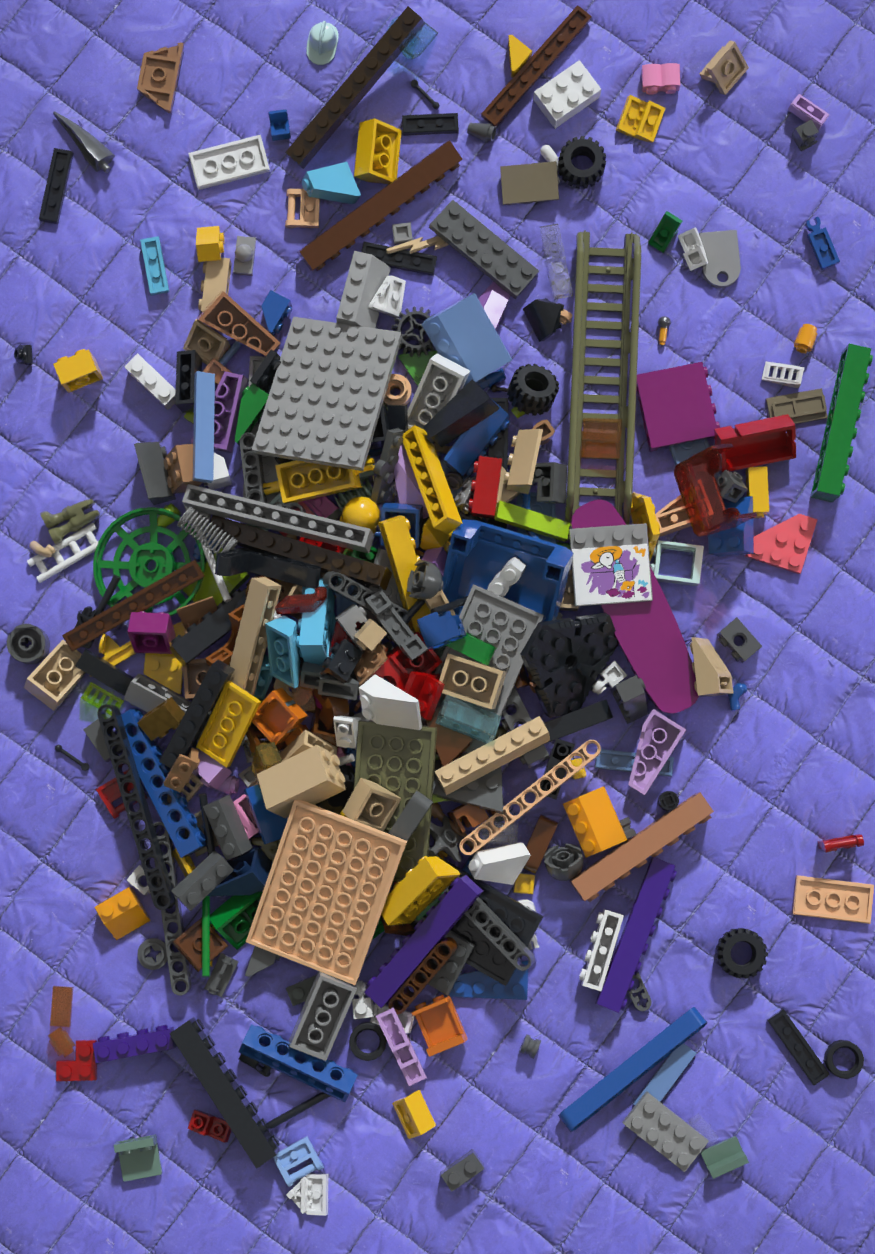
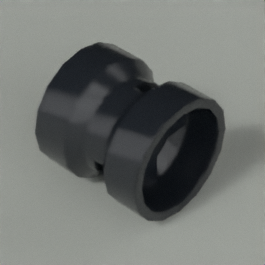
M672 791L663 792L658 797L659 807L666 811L675 809L679 803L677 794Z

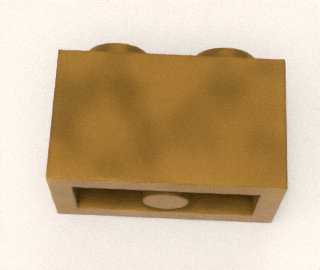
M170 697L146 713L137 724L153 741L157 737L161 739L167 735L170 728L173 730L178 728L185 713L175 700Z

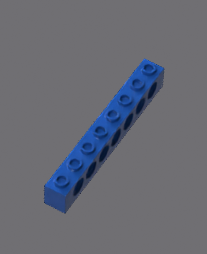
M130 709L121 714L139 777L180 857L190 856L207 846L205 835L199 830L196 824L197 819L190 812L186 798L180 792L164 786V781L171 769L159 762L162 757L160 747L155 744L154 740L151 741L137 724L143 717V714L138 709ZM134 726L137 729L136 735L132 732ZM142 744L145 745V751H144V752H142V750H141V745H142ZM151 760L154 762L153 769L150 768ZM160 777L163 780L162 786H160L158 783ZM168 795H170L172 798L171 803H168L167 801ZM177 811L180 813L181 816L179 821L176 819ZM185 829L189 831L188 838L185 836Z

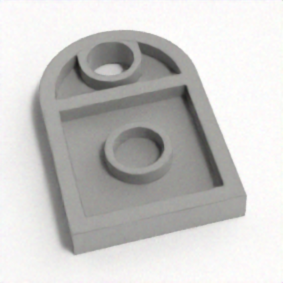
M737 230L699 233L708 261L707 264L702 266L704 279L716 288L731 286L737 280L741 270ZM725 274L727 281L720 282L717 279V275Z

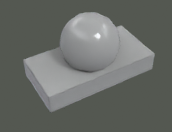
M237 236L234 274L253 276L256 249L255 237Z

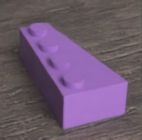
M224 372L215 391L214 450L229 453L233 451L240 403L243 397L242 392L248 383V379L244 375Z

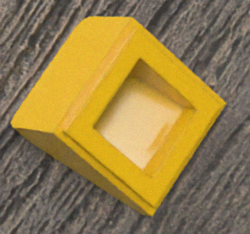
M582 758L571 760V764L575 767L580 766ZM585 767L572 776V779L586 777Z

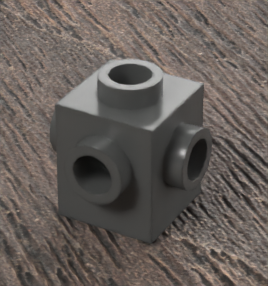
M725 470L714 483L718 490V495L723 499L737 503L748 490L742 481V476L737 472L732 473Z

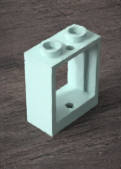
M658 540L652 555L654 557V564H650L657 581L698 586L700 584L704 546ZM661 549L693 552L691 578L658 575Z

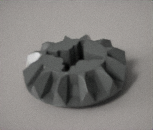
M150 938L139 946L137 955L143 967L156 970L166 964L168 959L165 942L157 938ZM151 946L154 951H161V953L156 955V962L153 957L145 956L151 952Z

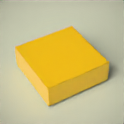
M520 873L514 883V892L533 894L535 875Z

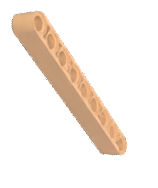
M588 740L505 805L503 807V814L495 813L462 839L459 845L461 852L465 855H473L598 757L601 752L599 743L595 740ZM589 744L597 745L598 750L595 754L587 753L586 748ZM574 756L582 758V764L578 767L571 764V759ZM559 768H564L567 771L566 777L563 779H559L556 776V771ZM544 780H549L551 783V788L548 791L541 789L540 785ZM529 792H533L536 796L533 803H527L525 800V796ZM517 804L520 807V813L514 816L510 813V807ZM499 816L505 820V824L501 828L495 825V819ZM484 828L490 834L486 840L481 839L479 836L480 831ZM466 841H472L474 844V849L471 852H467L464 849Z

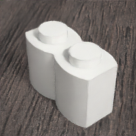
M516 556L511 558L503 569L495 575L487 590L504 597L511 586L520 579L526 569V564Z

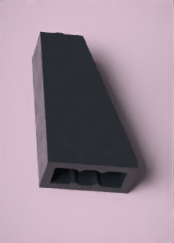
M472 379L423 427L427 432L425 437L432 444L436 442L443 447L500 408Z

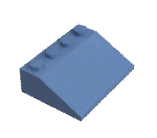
M475 293L429 317L422 323L424 330L439 355L470 370L464 387L472 379L477 382L512 360Z

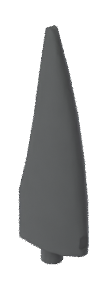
M53 112V115L71 136L83 157L96 172L102 169L105 173H108L111 170L108 164L115 155L81 126L59 113Z

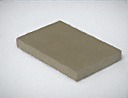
M556 161L500 166L503 205L559 200Z

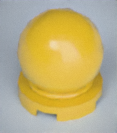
M355 497L344 506L339 521L369 528L375 535L376 527L380 520V510L377 504L370 498Z

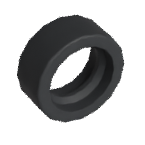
M371 1022L361 1023L355 1027L349 1040L350 1049L353 1054L365 1061L375 1060L381 1056L387 1042L381 1027ZM363 1030H373L379 1036V1046L372 1053H364L357 1046V1036Z
M838 1040L828 1046L825 1051L824 1061L827 1069L839 1078L849 1079L860 1073L864 1064V1057L860 1048L848 1040ZM839 1048H849L854 1053L855 1064L850 1070L840 1071L834 1066L833 1054Z

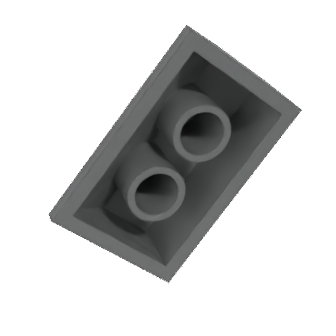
M159 442L135 443L134 447L148 499L153 505L175 500V494H172L171 488L168 487V471L164 467V459L167 456L165 446L162 447Z

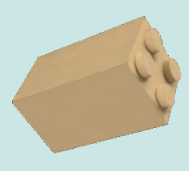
M315 745L258 773L257 777L266 810L283 818H288L294 800H302L315 805L346 790L344 785L345 777L340 771L338 756L327 749Z

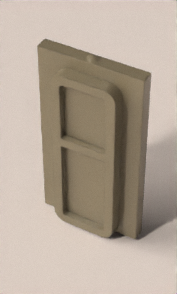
M822 388L766 398L769 418L788 414L795 424L828 418Z

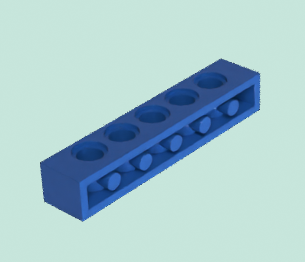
M252 1024L239 1049V1053L343 1102H346L358 1076L351 1069L343 1068L332 1060L325 1061L293 1049L289 1046V1042L281 1036L273 1035L262 1027Z

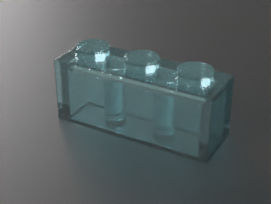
M446 695L441 703L435 723L489 743L496 736L502 716L497 715L493 711L479 708L475 704Z

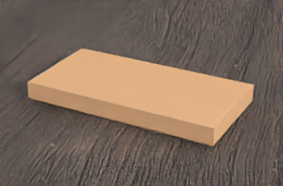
M796 875L792 914L871 924L874 885Z

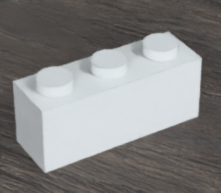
M137 353L124 366L125 369L169 410L175 404L176 389Z

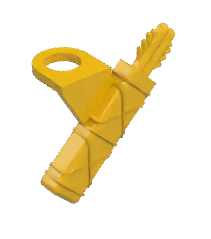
M102 635L99 643V653L104 654L105 656L102 659L116 666L136 654L134 653L131 641L120 647L108 635Z

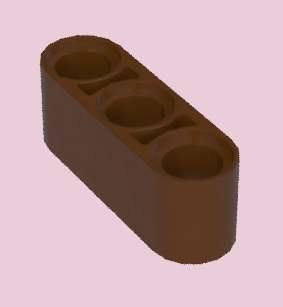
M540 815L526 845L531 856L523 869L536 874L558 822Z

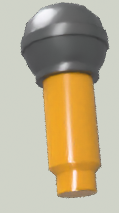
M662 316L658 320L660 328L659 345H665L667 329L671 324L670 318Z

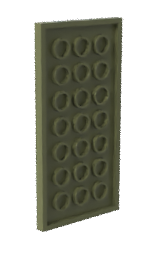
M359 721L354 789L360 778H364L379 784L401 798L383 832L389 833L416 791L432 800L437 727L422 726V729L414 730L380 725L373 721ZM432 805L408 840L393 882L402 881L406 877L405 874L409 870L414 869L422 857L428 856Z

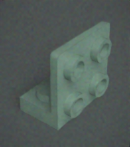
M156 1134L117 1141L114 1144L115 1153H119L123 1181L162 1174Z

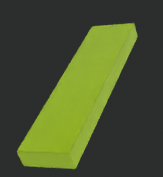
M499 501L497 503L496 521L563 542L568 540L570 522L507 502Z

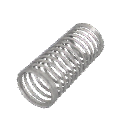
M193 506L186 510L177 524L186 533L189 532V535H192L193 538L196 537V540H199L200 543L203 542V546L206 545V548H210V551L213 550V553H219L225 544L226 546L222 552L233 550L238 543V540L234 539V537L229 540L230 535L225 538L227 532L221 536L223 529L218 533L220 527L214 531L217 525L215 524L211 528L213 522L209 523V519L205 521L206 516L202 518L203 514L198 516L199 511L195 513L196 509ZM215 537L213 542L208 546L209 542ZM222 542L219 549L216 550V547Z

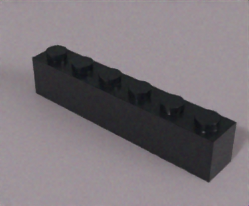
M246 588L243 591L237 590L231 595V601L221 602L216 607L217 611L213 614L208 612L201 618L202 622L200 624H192L186 629L188 633L184 636L178 635L171 641L172 645L169 649L183 667L232 630L228 614L241 605H245Z
M219 659L211 665L159 761L160 763L171 769L180 754L188 755L212 713L226 682L230 680L235 671L234 668Z

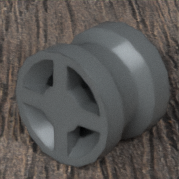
M526 1034L519 1053L529 1054L534 1059L541 1040H534L530 1035Z

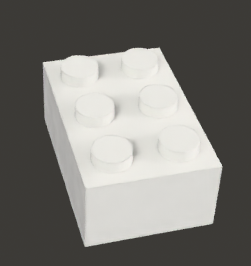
M579 60L534 91L533 100L556 129L599 99L602 89Z

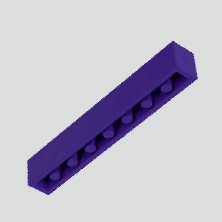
M656 857L651 858L608 968L602 991H599L595 1004L617 1013L620 1010H624L627 999H625L627 991L630 992L634 985L632 977L634 972L638 973L641 966L639 959L641 954L645 955L649 945L646 941L648 936L652 937L656 926L653 923L655 918H659L663 908L660 905L662 900H666L670 889L667 887L669 882H673L677 873L674 870L675 865Z
M467 875L462 878L457 877L450 884L452 889L448 893L445 891L439 897L440 903L428 910L426 913L428 917L424 921L421 920L414 927L416 930L414 934H409L402 941L403 947L401 949L397 948L390 956L392 960L389 963L385 962L379 968L380 974L377 977L373 976L366 984L368 988L364 993L380 1008L389 1003L391 998L435 946L447 935L483 892Z

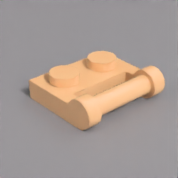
M287 189L288 213L285 227L319 228L320 199L309 197L304 189ZM296 197H301L300 220H295Z

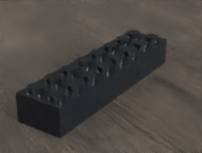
M193 1017L169 1034L257 1169L277 1155L280 1150L278 1147L280 1143L275 1135H270L267 1130L269 1126L265 1119H260L257 1115L259 1111L253 1102L250 1103L246 1098L248 1094L242 1085L239 1086L235 1081L237 1077L231 1068L228 1070L224 1064L226 1059L222 1053H217L213 1047L215 1042L210 1035L206 1036L203 1029L205 1027L202 1022Z

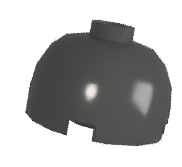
M419 560L415 563V566H417L415 571L411 570L409 574L407 591L411 592L409 596L412 598L428 600L441 591L443 587L442 575L435 564Z
M565 844V847L560 848L556 845L548 849L544 854V864L547 872L556 880H572L582 871L583 855L581 849L576 845Z

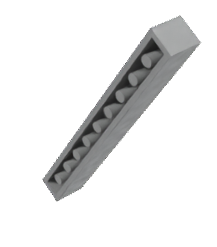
M190 484L187 485L182 501L187 508L193 506L199 512L368 554L375 536L369 528Z

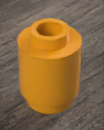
M803 324L799 329L794 342V347L798 352L806 354L812 351L818 335L817 328L810 324Z

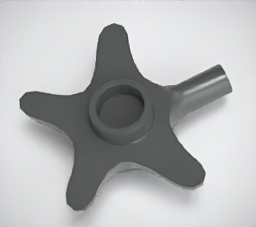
M444 815L442 827L433 823L430 824V834L434 840V846L429 850L428 854L430 857H433L442 850L454 861L460 862L461 856L457 844H460L465 837L456 834L452 830L448 816Z

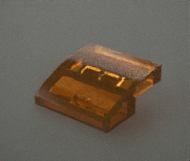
M583 418L581 457L620 458L622 419Z

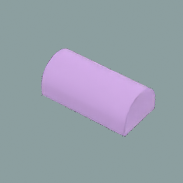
M798 94L788 108V111L804 122L812 119L818 131L830 115L801 94Z

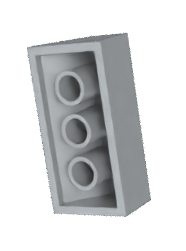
M354 251L336 317L337 323L376 328L380 312L368 308V305L385 278L389 276L391 267L374 255Z

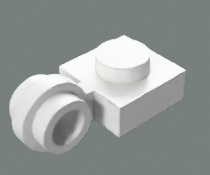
M613 661L600 674L604 680L598 679L595 685L593 684L592 692L599 695L607 688L605 686L606 683L613 688L627 674L616 661Z
M362 980L356 983L357 990L355 995H359V999L352 1000L354 1019L375 1017L373 1000L365 998L364 992L368 988L367 982Z

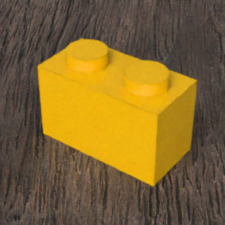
M219 226L197 228L196 251L198 262L221 260V253H224L225 237L224 232L220 233Z

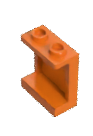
M442 994L433 998L432 1003L426 1004V1002L415 1005V1010L411 1012L412 1016L415 1015L428 1048L426 1051L429 1057L465 1043L468 1040L450 995L444 997Z

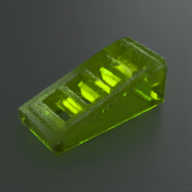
M89 682L80 697L98 709L106 696L110 697L106 704L111 705L112 701L115 700L117 701L115 706L119 709L124 700L92 682ZM93 688L96 689V691H95V693L93 694L92 698H91V699L87 698V697L89 696L90 692L92 691V689H93ZM100 692L103 693L98 703L94 702ZM107 709L106 713L112 716V711Z

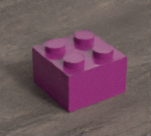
M131 612L127 632L134 653L172 654L169 648L176 634L170 614L164 612Z

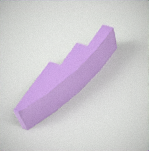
M394 1007L376 1015L408 1085L411 1086L426 1079L427 1076Z

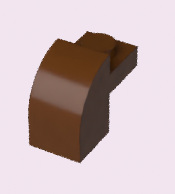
M318 689L313 690V694L323 706L319 718L329 731L334 729V716L349 717L347 699L318 694Z

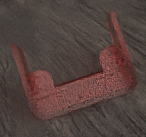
M732 444L710 446L675 466L674 476L693 532L699 537L736 527L757 516L756 512L740 515L736 508L726 509L714 474L718 473L722 468L720 454L733 447Z

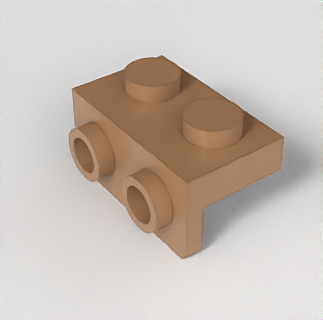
M191 748L187 756L182 754L178 756L164 781V786L181 793L185 784L189 783L193 770H196L200 763V759H198L199 750Z

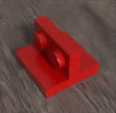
M411 671L404 692L419 700L421 717L425 720H431L445 684L439 681V674Z

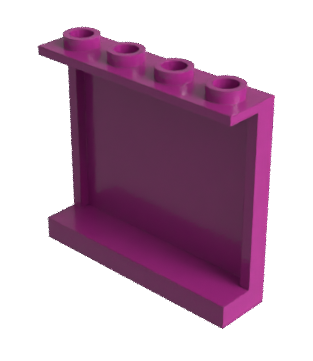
M703 362L637 375L636 392L649 452L657 451L658 448L711 437L715 439L714 429L720 428V424L718 421H715L716 406L715 403H711L712 388L711 385H707L708 370L707 367H703Z

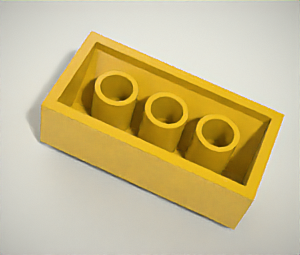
M437 856L422 857L417 862L418 865L414 869L409 870L405 874L406 877L393 886V890L388 894L381 914L388 926L412 923L460 875V872Z

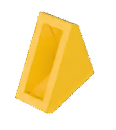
M508 35L511 78H513L532 57V50L513 35Z

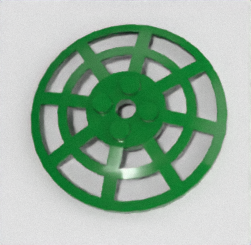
M139 508L120 516L104 531L97 544L93 561L95 583L100 595L103 597L106 591L101 568L113 569V574L120 576V569H129L133 579L126 586L122 579H120L117 585L120 591L109 600L108 605L110 607L116 605L125 596L127 598L132 596L131 591L138 585L146 588L190 562L189 551L183 542L189 532L186 533L185 530H182L177 535L167 528L157 526V515H165L178 522L181 516L163 508ZM149 515L150 526L139 528L130 534L121 527L125 522L135 517ZM116 532L123 541L116 550L114 560H102L106 544L113 533ZM150 532L149 543L139 546L134 540L135 537ZM158 532L166 534L174 540L167 547L158 544ZM195 537L201 561L197 563L203 573H205V554L201 543ZM129 545L134 551L129 562L120 561L125 547ZM178 546L181 547L185 562H175L172 552ZM150 561H155L156 568L152 571H149L147 567L148 563ZM203 578L197 581L193 592L187 599L178 591L155 605L165 603L174 597L181 604L176 609L188 605L199 591ZM153 606L148 608L144 612L152 613ZM174 609L167 614H170L171 617L177 614V610Z

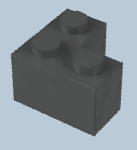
M556 462L536 463L532 485L537 486V501L548 504L566 503L567 465Z

